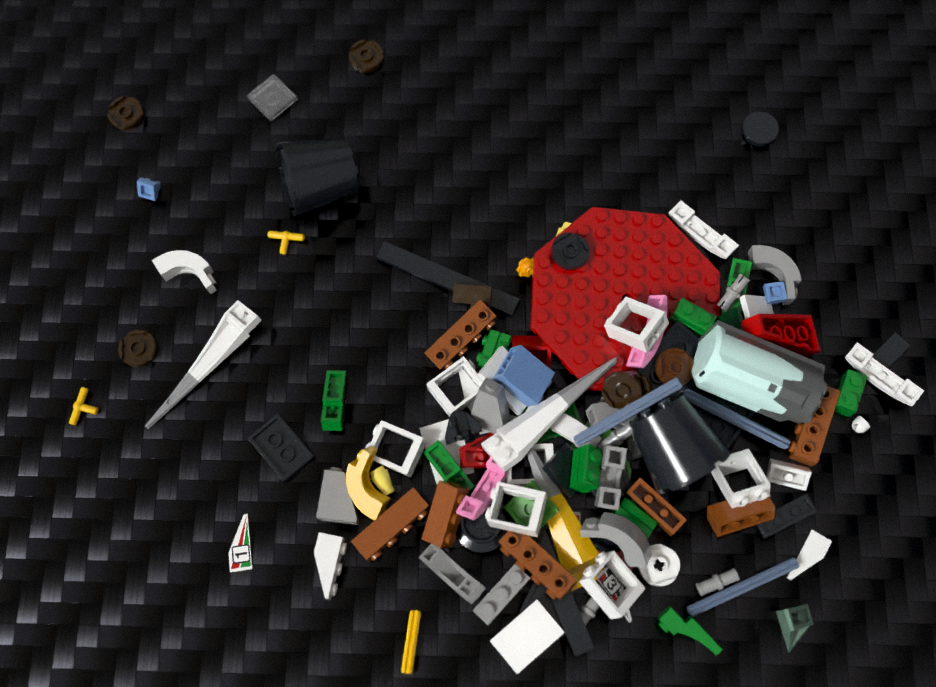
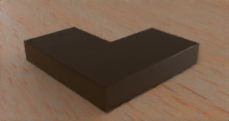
M454 284L453 303L471 304L472 308L481 300L491 310L492 286Z

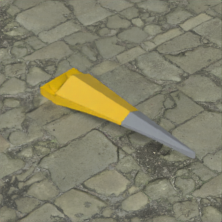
M532 447L528 451L527 456L535 482L560 509L547 523L559 564L577 579L578 583L572 588V592L582 587L579 580L584 576L583 571L596 562L595 558L599 553L589 537H581L580 529L582 525L558 487L542 469L544 464Z

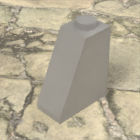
M485 378L478 390L471 416L480 423L482 429L496 434V430L510 422L511 419L504 386Z
M331 467L330 470H324L316 518L322 521L359 525L355 504L348 493L345 472H342L340 468Z

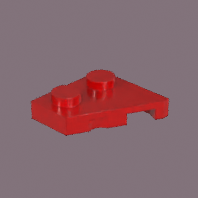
M490 432L459 449L461 468H487L486 463L490 456L482 448L481 443L493 436V433Z

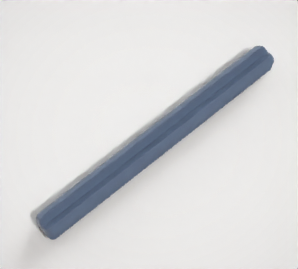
M678 378L670 380L573 437L578 447L586 444L682 388L681 382Z
M690 389L684 390L683 394L690 403L782 449L789 447L790 439Z
M791 558L687 606L686 610L692 617L799 568V563L796 558Z

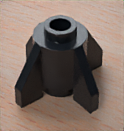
M463 410L452 412V416L448 418L445 433L446 444L450 445L466 439L474 440V434L482 432L480 423L467 412H463Z

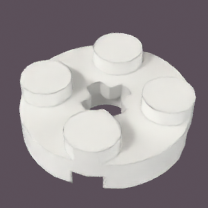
M655 544L650 546L652 556L646 568L638 567L639 573L650 585L666 586L676 579L680 570V560L675 551L665 545ZM655 560L664 563L662 571L654 568Z

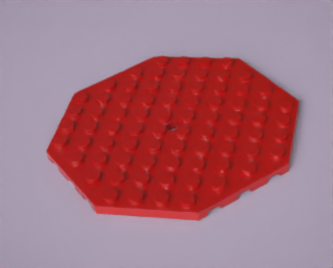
M591 207L533 256L530 329L535 334H538L544 341L543 343L550 348L553 354L557 355L572 375L574 374L578 380L615 357L617 359V363L587 390L602 391L604 381L611 373L617 371H636L638 369L637 367L626 366L631 349L634 347L610 338L604 327L606 320L611 317L618 304L623 301L622 296L627 295L629 298L647 305L650 295H666L667 319L675 304L681 298L703 308L708 313L716 315V317L720 315V307L717 305L720 301V272L664 214ZM566 232L582 236L589 246V256L586 263L576 270L560 268L551 256V247L554 240ZM630 312L620 327L640 335L645 328L648 318ZM668 320L669 325L664 330L663 336L673 325V322Z

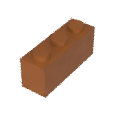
M641 478L625 493L626 497L635 501L637 507L651 516L657 522V525L669 536L674 535L687 520Z
M452 481L438 482L423 532V540L440 548L452 547L456 540L458 525L462 519V516L457 514L456 510L465 496H468V488Z
M770 497L732 509L727 500L707 506V519L717 537L775 518V506Z

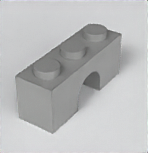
M603 446L600 483L595 499L596 507L619 509L621 495L620 477L625 467L626 448Z
M514 564L473 609V612L489 626L511 599L526 585L530 577Z

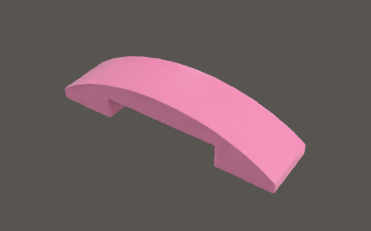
M650 295L647 305L665 311L667 316V296ZM663 333L648 353L632 348L626 366L644 368L656 353Z
M490 457L486 463V472L471 496H465L456 513L472 520L477 519L492 503L493 487L496 488L497 482H504L509 469L504 472Z

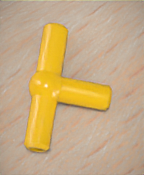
M289 231L268 232L269 238L282 239L280 246L281 254H287L289 240L304 241L305 239L304 234L290 233Z
M81 387L77 400L73 404V412L69 421L71 425H77L81 411L94 415L98 413V407L84 404L88 388Z

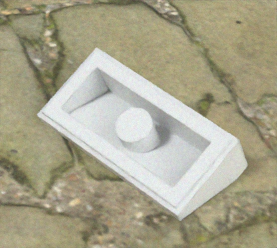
M770 459L767 479L771 483L806 491L812 472L810 468Z

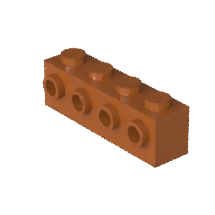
M479 300L425 354L441 371L444 368L446 370L455 363L453 360L458 355L462 357L469 350L467 346L472 342L475 344L481 339V333L485 329L490 330L496 324V315Z
M828 386L820 406L810 422L807 424L802 422L796 425L794 430L796 434L795 440L791 441L788 451L791 452L790 459L810 467L818 463L840 390Z
M412 488L351 542L368 562L370 560L375 561L383 554L381 551L386 546L390 548L398 541L397 537L402 532L404 534L408 533L414 527L412 524L417 519L420 521L429 514L428 510L430 507L419 493Z
M508 531L498 541L502 546L500 550L508 558L510 555L517 560L515 564L523 572L527 569L532 574L530 578L538 586L542 583L547 588L545 592L553 600L558 598L562 601L578 583L577 579L528 535Z

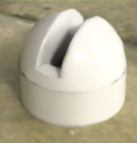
M858 416L852 422V429L856 430L857 433H863L870 428L868 422L861 416Z

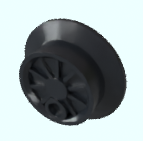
M501 504L497 520L510 523L508 513ZM486 510L475 520L462 516L457 528L456 537L465 548L474 552L485 553L495 550L500 546L498 541L508 532V530L490 527L487 519H485Z

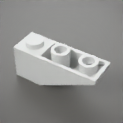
M319 532L314 555L324 596L326 599L331 600L332 596L336 595L338 584L335 581L337 575L340 576L342 563H340L341 556L346 553L347 543H345L343 537Z

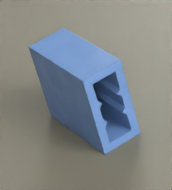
M522 345L510 348L493 380L503 385L504 389L529 407L538 405L543 400V394L551 385V379L555 373Z

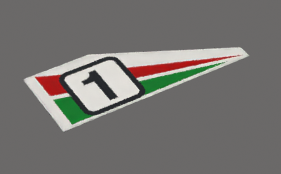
M248 514L243 515L229 551L230 572L252 569Z

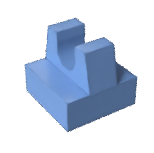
M140 177L137 180L138 196L155 201L161 188L160 181L154 182L150 178L144 179Z
M783 281L764 284L763 290L767 304L775 305L787 301Z

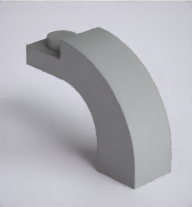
M752 245L748 251V260L752 262L751 270L769 271L778 278L779 282L783 281L787 301L782 303L783 305H791L797 298V285L801 282V275L796 264L787 254L779 249L764 245Z
M606 402L592 404L585 412L591 427L620 409L612 408ZM637 415L632 416L613 428L618 430L629 421L634 420ZM632 434L625 441L630 456L634 460L639 459L642 455Z
M604 512L600 519H586L580 529L581 537L606 538L616 543L623 551L627 567H647L652 556L650 545L643 532L630 520L620 515Z
M430 544L419 557L435 574L470 604H473L486 589L436 545Z

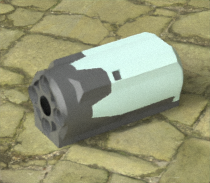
M719 320L699 338L693 360L694 365L691 371L698 388L779 422L786 420L797 424L802 422L807 424L810 422L820 406L828 387L824 379L825 365Z

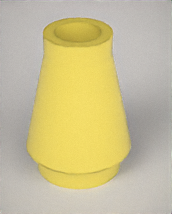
M384 466L369 473L372 482L384 495L387 496L395 491L388 469H385Z

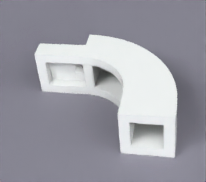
M184 250L170 251L152 260L166 281L181 273H193L200 278L210 294L217 291L213 285L216 281L211 275L214 271L201 256L193 252Z

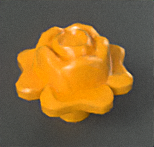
M526 257L520 260L519 266L516 269L520 277H530V275H533V258L529 259Z

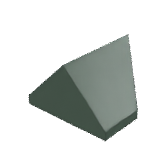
M808 604L776 611L788 653L807 629L814 625Z

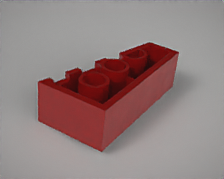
M756 314L741 321L742 331L804 357L821 352L811 315Z

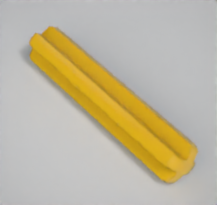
M411 610L409 614L401 672L406 674H412L421 618V612L417 610Z

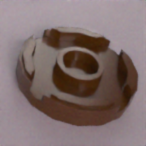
M675 347L668 348L660 353L656 359L655 371L662 383L665 384L674 378H678L683 386L692 379L691 371L694 361L691 356L689 357L686 354V351Z

